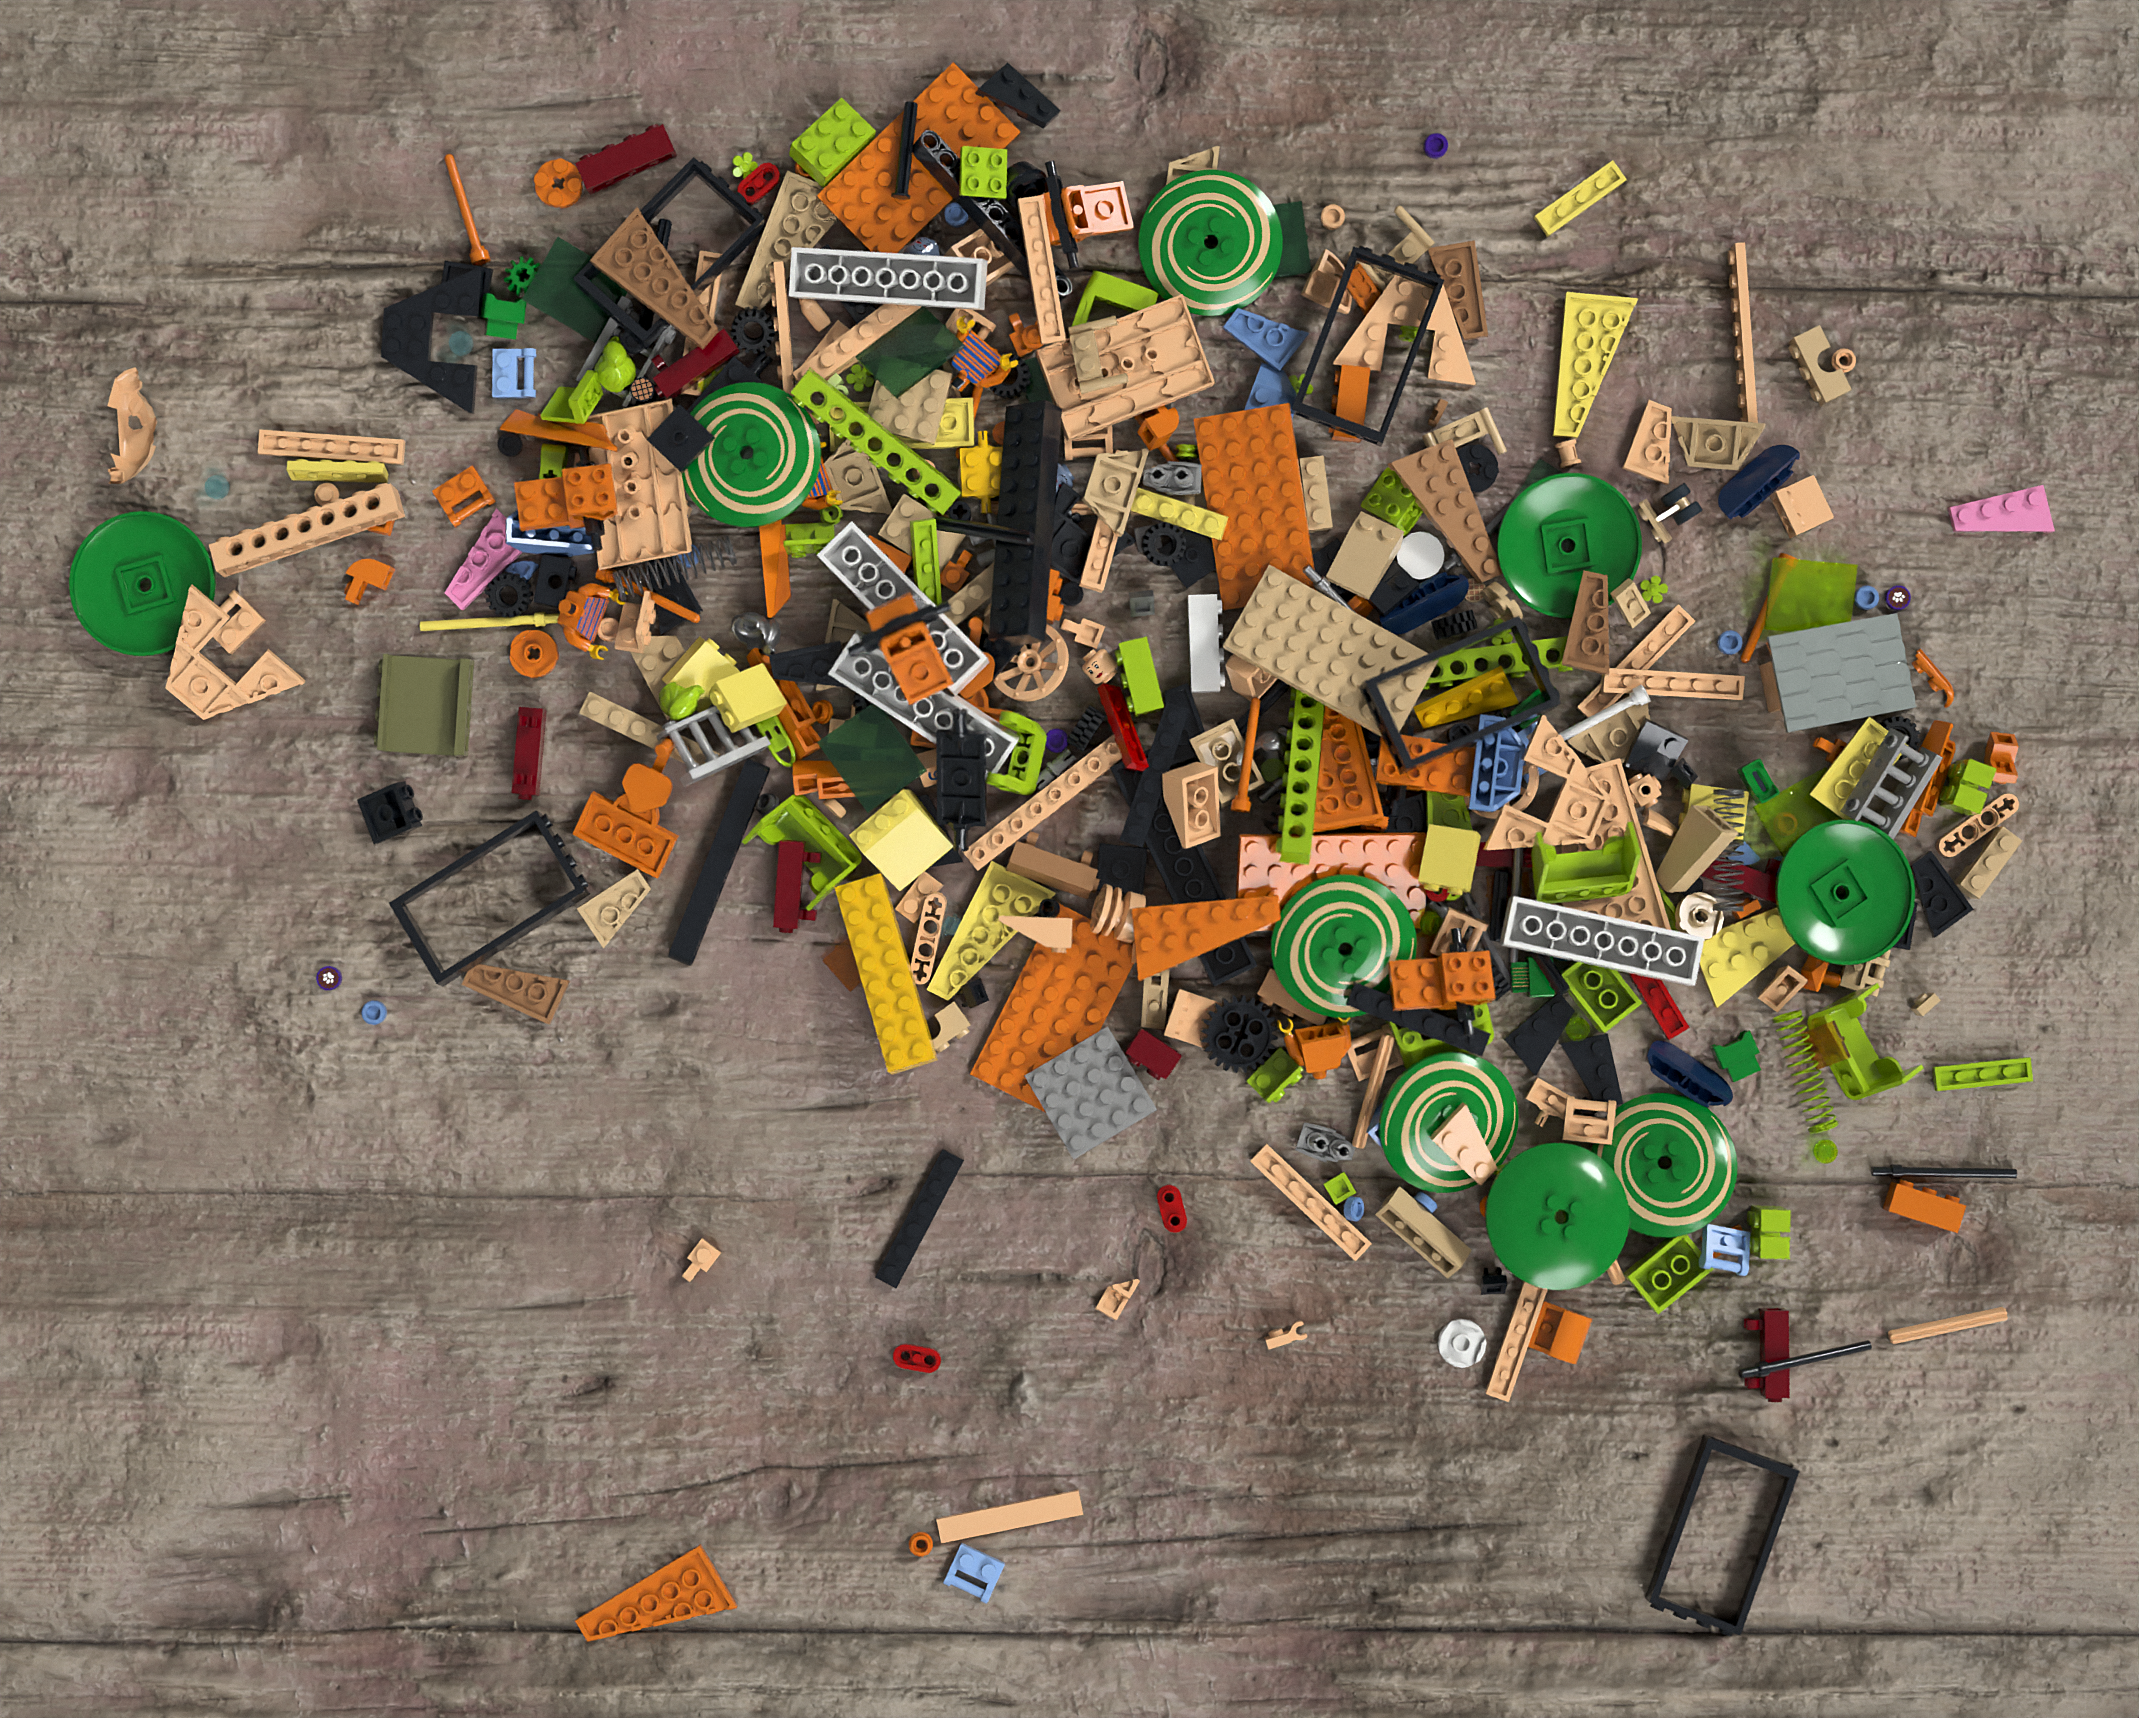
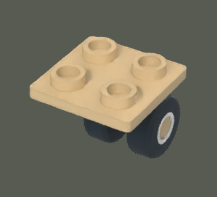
M1686 483L1681 484L1661 498L1666 507L1672 504L1674 507L1660 516H1657L1647 499L1639 503L1641 508L1638 511L1645 522L1649 520L1654 528L1651 531L1658 542L1662 540L1666 544L1672 539L1661 520L1677 510L1678 513L1673 515V519L1677 525H1681L1702 512V508L1697 501L1690 504L1685 497L1691 492Z

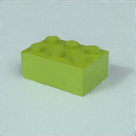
M841 97L791 143L789 156L824 188L874 140L876 130Z
M1147 636L1118 643V649L1115 650L1114 654L1118 666L1122 665L1124 673H1121L1120 678L1123 690L1128 689L1129 697H1126L1129 713L1134 712V716L1137 717L1162 711L1164 704Z
M1573 961L1560 971L1570 987L1568 990L1569 995L1599 1033H1606L1642 1004L1617 970Z
M1688 1235L1665 1238L1626 1270L1623 1275L1648 1306L1659 1315L1715 1268L1703 1269L1699 1267V1258L1702 1252Z

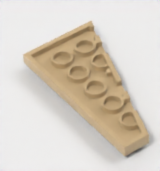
M787 170L735 306L744 310L746 307L753 309V306H757L758 310L764 308L772 299V293L776 292L775 283H771L770 268H774L773 262L783 261L785 263L787 281L790 277L792 247L814 248L838 220L816 197L824 189L817 182Z

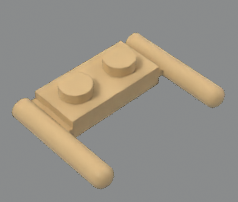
M1397 206L1394 209V213L1412 232L1387 255L1394 257L1395 262L1404 265L1405 262L1414 264L1435 242L1402 206ZM1359 261L1355 263L1361 264L1374 285L1381 292L1385 290L1391 279L1395 276L1392 273L1375 267L1372 268L1370 265Z

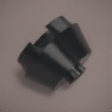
M1026 161L1010 166L1007 169L1006 203L1012 207H1018L1017 200L1020 198L1035 197L1043 194V192L1048 193L1046 174Z

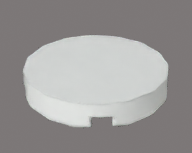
M1411 533L1402 540L1401 548L1396 555V561L1414 579H1428L1435 575L1443 565V546L1430 533Z
M1460 1318L1452 1320L1443 1326L1438 1336L1437 1345L1439 1353L1446 1362L1455 1367L1465 1368L1480 1361L1485 1353L1486 1339L1483 1331L1477 1324L1471 1320Z

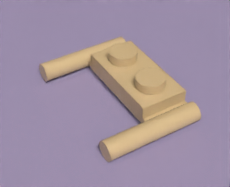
M1116 316L1068 327L1082 394L1129 382L1127 373L1103 379L1094 331L1118 325Z
M1488 407L1422 436L1427 448L1451 438L1455 448H1458L1489 433L1498 455L1507 452Z

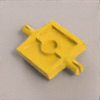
M978 431V446L959 449L961 498L974 497L981 499V513L986 514L987 505V514L992 513L991 499L999 496L1003 447L988 445V431H983V440L982 431Z

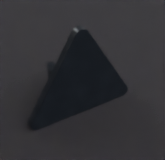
M981 634L979 650L989 653L994 658V680L1024 645L1005 647L989 640L988 635Z

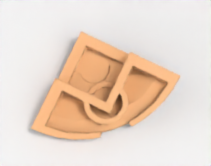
M1327 249L1322 252L1301 293L1307 299L1329 309L1340 283L1339 277L1343 275L1342 273L1345 270L1341 261ZM1347 289L1337 311L1344 314H1349L1352 303V296Z
M1645 808L1642 815L1645 817L1643 825L1661 832L1660 835L1674 840L1678 829L1659 813Z

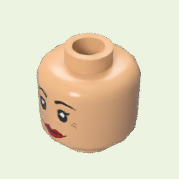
M1092 649L1083 658L1085 663L1082 666V670L1095 684L1107 683L1117 673L1116 668L1118 664L1105 649H1100L1097 652Z

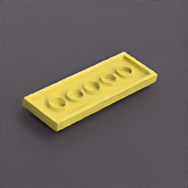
M949 398L946 400L935 445L895 436L911 449L975 447L973 398ZM854 402L868 413L870 402ZM833 407L830 410L831 416L836 419L842 418L844 415L840 407ZM858 422L851 423L849 425L850 431L853 432L861 424ZM831 430L830 452L833 453L846 437L840 438ZM874 437L868 441L872 449H879L882 446L879 438Z

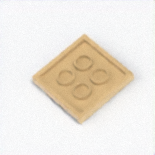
M882 356L867 414L893 435L935 445L953 374Z

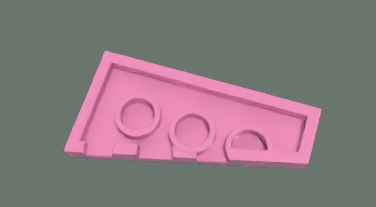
M2044 485L1948 508L1953 532L2055 531Z
M497 508L492 514L488 525L481 532V536L475 546L470 550L464 564L459 568L445 591V594L461 610L467 608L487 588L488 583L492 582L494 577L499 576L522 553L506 544L505 520L507 518Z

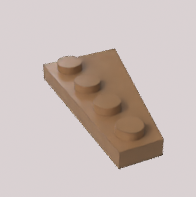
M1475 240L1428 249L1437 274H1440V278L1444 279L1443 285L1464 340L1488 337Z
M1583 571L1561 665L1609 676L1608 576Z
M479 964L467 971L461 985L550 1025L569 986L570 980Z

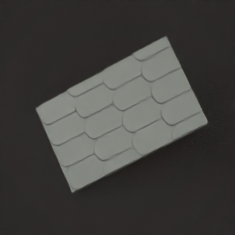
M1897 613L1767 637L1771 662L1760 665L1759 669L1768 713L1782 710L1786 733L1916 707L1915 694L1912 689L1910 670L1907 665L1905 646L1902 641Z

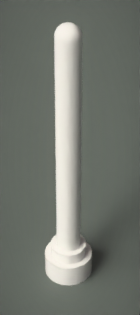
M1641 684L1633 688V692L1629 693L1630 696L1559 734L1566 741L1634 704L1636 706L1639 704L1643 706L1650 702L1649 695Z

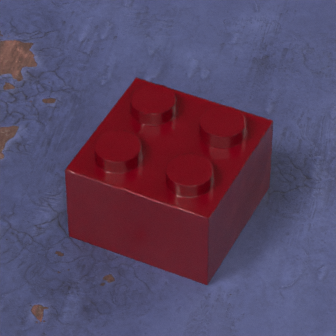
M1140 1027L1125 1049V1053L1128 1054L1126 1057L1128 1061L1137 1067L1143 1064L1148 1068L1146 1072L1158 1081L1161 1077L1166 1080L1182 1057L1180 1053L1142 1027Z

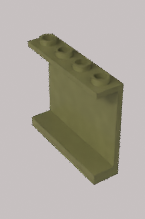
M383 654V659L379 660V673L382 674L381 683H378L377 697L380 698V707H377L375 712V719L379 722L378 731L374 733V745L377 746V750L468 757L474 661L461 658L456 660Z

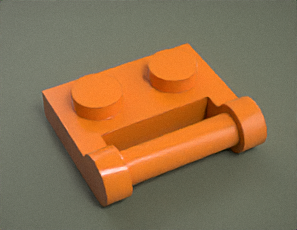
M473 465L432 490L455 528L462 524V520L487 504L492 505L496 502ZM479 491L482 493V497L457 513L454 512V507Z

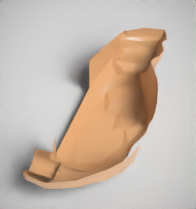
M135 367L125 370L115 378L108 402L109 407L117 409L120 456L111 454L116 467L108 469L111 475L109 484H123L136 476L148 464L156 448L153 443L157 419L152 406L148 404L146 398L139 392L142 388V382L139 380V373ZM129 416H137L143 426L142 429L133 430L129 427Z

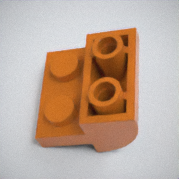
M1050 569L1046 622L1051 625L1054 624L1055 620L1060 621L1064 605L1061 604V598L1054 596V594L1059 595L1063 579L1060 578V572Z
M1544 1301L1528 1347L1559 1360L1577 1364L1592 1318Z

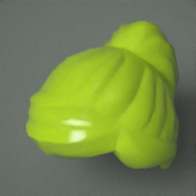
M613 336L607 345L604 346L603 355L600 356L594 370L597 371L599 382L607 391L618 393L634 381L636 368L621 344L619 337Z
M672 682L664 686L660 691L659 704L662 711L671 720L682 721L696 711L698 707L697 701L705 691L697 684L684 688L676 685V682Z

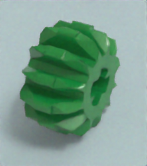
M522 256L519 257V264L512 260L510 263L513 269L505 268V272L510 275L504 278L505 283L510 284L508 290L510 292L515 291L517 297H521L524 292L525 296L530 298V291L532 290L535 294H539V290L536 287L537 285L544 287L545 283L540 279L546 276L543 271H540L541 264H534V259L531 257L526 262ZM525 273H527L529 275V279H524L525 282H523L520 279V276L522 274L525 276Z

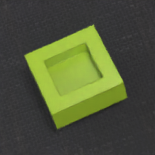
M1344 1171L1323 1183L1335 1205L1356 1193Z

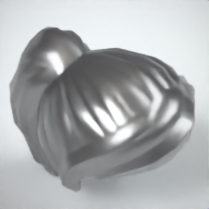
M746 612L734 616L731 621L732 632L740 642L747 646L748 650L762 648L765 654H774L776 652L775 647L780 641L781 631L779 623L775 619H766L755 612Z
M1279 725L1273 731L1269 730L1257 735L1253 756H1263L1267 762L1270 759H1282L1284 761L1285 751H1290L1291 744L1286 743L1287 729L1289 728L1285 725Z

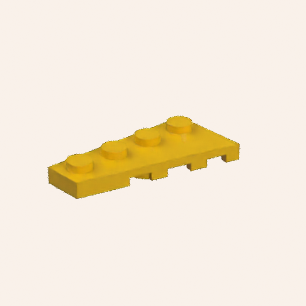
M1499 666L1413 708L1422 727L1425 729L1516 705L1519 702L1502 666Z

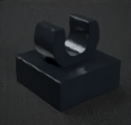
M1682 758L1670 769L1671 771L1666 779L1669 780L1671 777H1676L1679 783L1674 786V789L1678 790L1682 785L1686 789L1696 780L1698 775Z
M980 978L962 985V989L957 992V995L964 993L966 1002L961 1004L962 1007L969 1006V1008H973L989 1001Z
M1497 1267L1496 1275L1491 1276L1488 1274V1268H1484L1480 1283L1481 1295L1505 1294L1507 1277L1502 1275L1501 1268Z

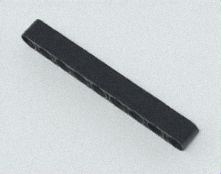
M931 130L923 132L913 145L915 157L1030 282L1027 257L1023 254L1026 251L1022 227L996 198L961 196L959 194L960 183L957 181H960V158L937 133ZM1053 262L1057 289L1060 291L1058 292L1059 301L1061 303L1072 291V284Z
M751 759L746 760L671 946L668 958L692 966L756 807V802L768 777L770 767Z

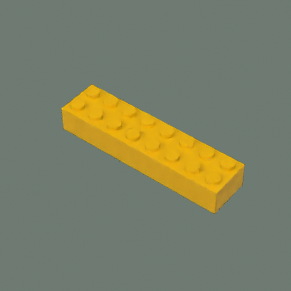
M879 873L834 887L888 1073L896 1074L938 1061L884 876Z

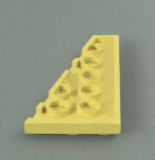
M1573 292L1565 293L1553 437L1578 438L1638 298Z
M991 861L927 990L949 1001L961 989V986L965 985L1018 932L1000 922L999 916L1033 917L1039 911L1040 903L1044 899H1051L1056 893L1023 876L1006 871L1005 867Z
M1777 907L1725 926L1716 935L1704 941L1699 968L1715 1008H1718L1795 944L1782 924Z

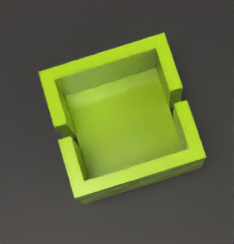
M1972 759L1956 761L1955 764L1953 763L1948 771L1947 776L1950 777L1949 785L1944 786L1940 793L1939 799L1942 800L1940 806L1966 816L1981 814L1988 794L1979 791L1978 787L1990 789L1997 768Z
M1751 1205V1211L1747 1213V1224L1752 1227L1750 1232V1254L1763 1259H1790V1237H1780L1779 1232H1790L1791 1210L1781 1206Z

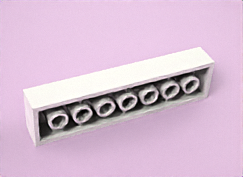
M792 247L789 296L800 299L984 310L988 261L977 258Z
M852 521L817 555L869 610L909 591L918 609L929 604L935 607L925 594ZM944 614L938 616L939 620L927 625V628L954 683L947 688L956 696L990 662Z
M857 630L828 674L934 744H936L937 729L952 730V709L960 708V712H962V708L967 709V730L986 731V778L989 771L997 773L1020 736L1007 727L1000 725L999 722L958 695L954 696L947 688L909 705L881 648L870 653L863 651L853 657L850 656L847 647L861 642L860 637L865 635Z
M1512 896L1508 900L1499 945L1677 984L1694 986L1705 937Z

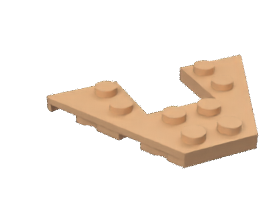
M1395 275L1332 365L1341 366L1343 364L1368 367L1370 371L1380 372L1388 324L1419 328L1433 289ZM1443 285L1426 330L1434 331L1427 379L1475 386L1476 382Z
M190 586L165 687L170 693L205 720L221 712L233 710V708L250 704L264 699L266 696L278 694L283 690L305 683V679L269 649L237 683L216 667L199 651L228 621L230 616L195 586Z
M1540 715L1521 760L1565 779L1547 822H1544L1510 806L1503 805L1486 842L1485 850L1533 847L1536 832H1541L1543 842L1548 845L1593 842L1611 797L1600 787L1595 777L1588 772L1579 757L1568 747L1563 737L1556 732L1545 715Z

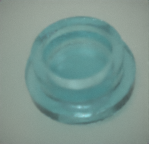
M464 331L455 332L449 339V347L456 355H467L473 349V339Z
M214 475L207 479L205 491L209 497L222 499L229 493V482L223 476Z
M955 913L952 917L947 916L942 926V929L946 930L945 936L949 934L954 937L962 921Z

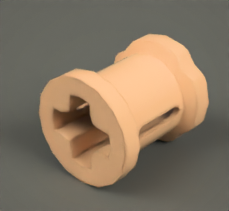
M1576 439L1555 444V448L1559 450L1562 462L1560 464L1561 468L1581 463L1575 448Z

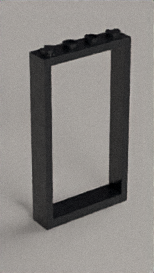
M693 157L640 210L646 222L649 224L697 176L751 224L691 286L695 296L698 297L765 229L764 215L757 208L754 207L752 209L746 204V199L739 192L734 193L731 191L729 184L721 176L718 178L714 176L707 164L703 161L699 162ZM590 261L573 278L576 287L640 345L647 349L670 324L660 317L648 331H645L591 282L601 271L593 266Z
M1353 246L1291 409V414L1381 447L1440 294L1444 279H1441V275L1433 271H1427V273L1419 271L1418 267L1414 264L1405 262L1403 265L1395 262V258L1390 255L1382 254L1379 256L1373 254V250L1368 247L1359 246L1357 248ZM1356 261L1433 289L1380 431L1303 404Z
M1519 616L1365 680L1359 686L1400 775L1551 711L1561 704L1560 694L1552 686L1549 679V671L1545 665H1542L1539 658V650L1531 642L1528 635V627L1525 622L1521 621ZM1511 629L1545 702L1412 759L1377 685Z
M537 810L389 902L437 985L444 987L590 895L587 889L590 886L583 874L579 875L575 869L578 866L571 854L567 855L563 849L565 843L558 833L556 835L550 828L553 826V823L547 814L542 815ZM537 824L575 889L447 970H444L406 905L529 827Z
M1703 1434L1645 1596L1647 1601L1651 1603L1650 1607L1664 1612L1665 1608L1674 1611V1616L1687 1620V1617L1696 1619L1695 1623L1705 1628H1709L1710 1625L1718 1627V1631L1732 1637L1733 1633L1741 1636L1800 1471L1793 1466ZM1712 1450L1786 1476L1733 1623L1659 1597Z

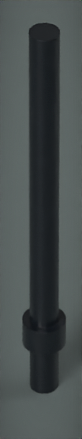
M1891 1164L1890 1167H1871V1176H1890L1891 1179H1902V1177L2017 1178V1170L1902 1167V1165Z
M1867 1340L1769 1363L1766 1361L1757 1362L1754 1366L1739 1369L1738 1375L1741 1379L1756 1375L1763 1377L1769 1375L1770 1372L1871 1350L1872 1345Z

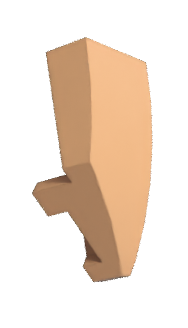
M1134 1279L1107 1287L1095 1309L1116 1321L1140 1280Z

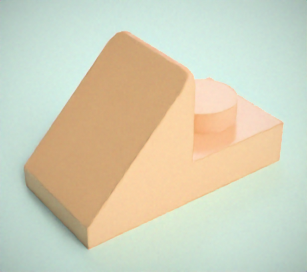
M1790 966L1781 967L1777 970L1775 978L1759 994L1758 999L1778 1012L1808 980Z

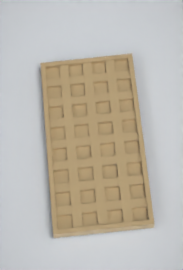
M1271 565L1266 569L1222 647L1381 737L1382 735L1359 686L1365 680L1428 654ZM1438 660L1377 685L1399 732Z

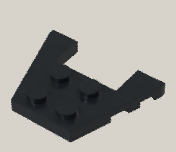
M1063 482L1055 499L1051 565L1073 583H1077L1081 579L1092 537L1066 517L1081 495ZM1124 531L1121 537L1118 536L1113 557L1126 547L1134 544L1136 539Z

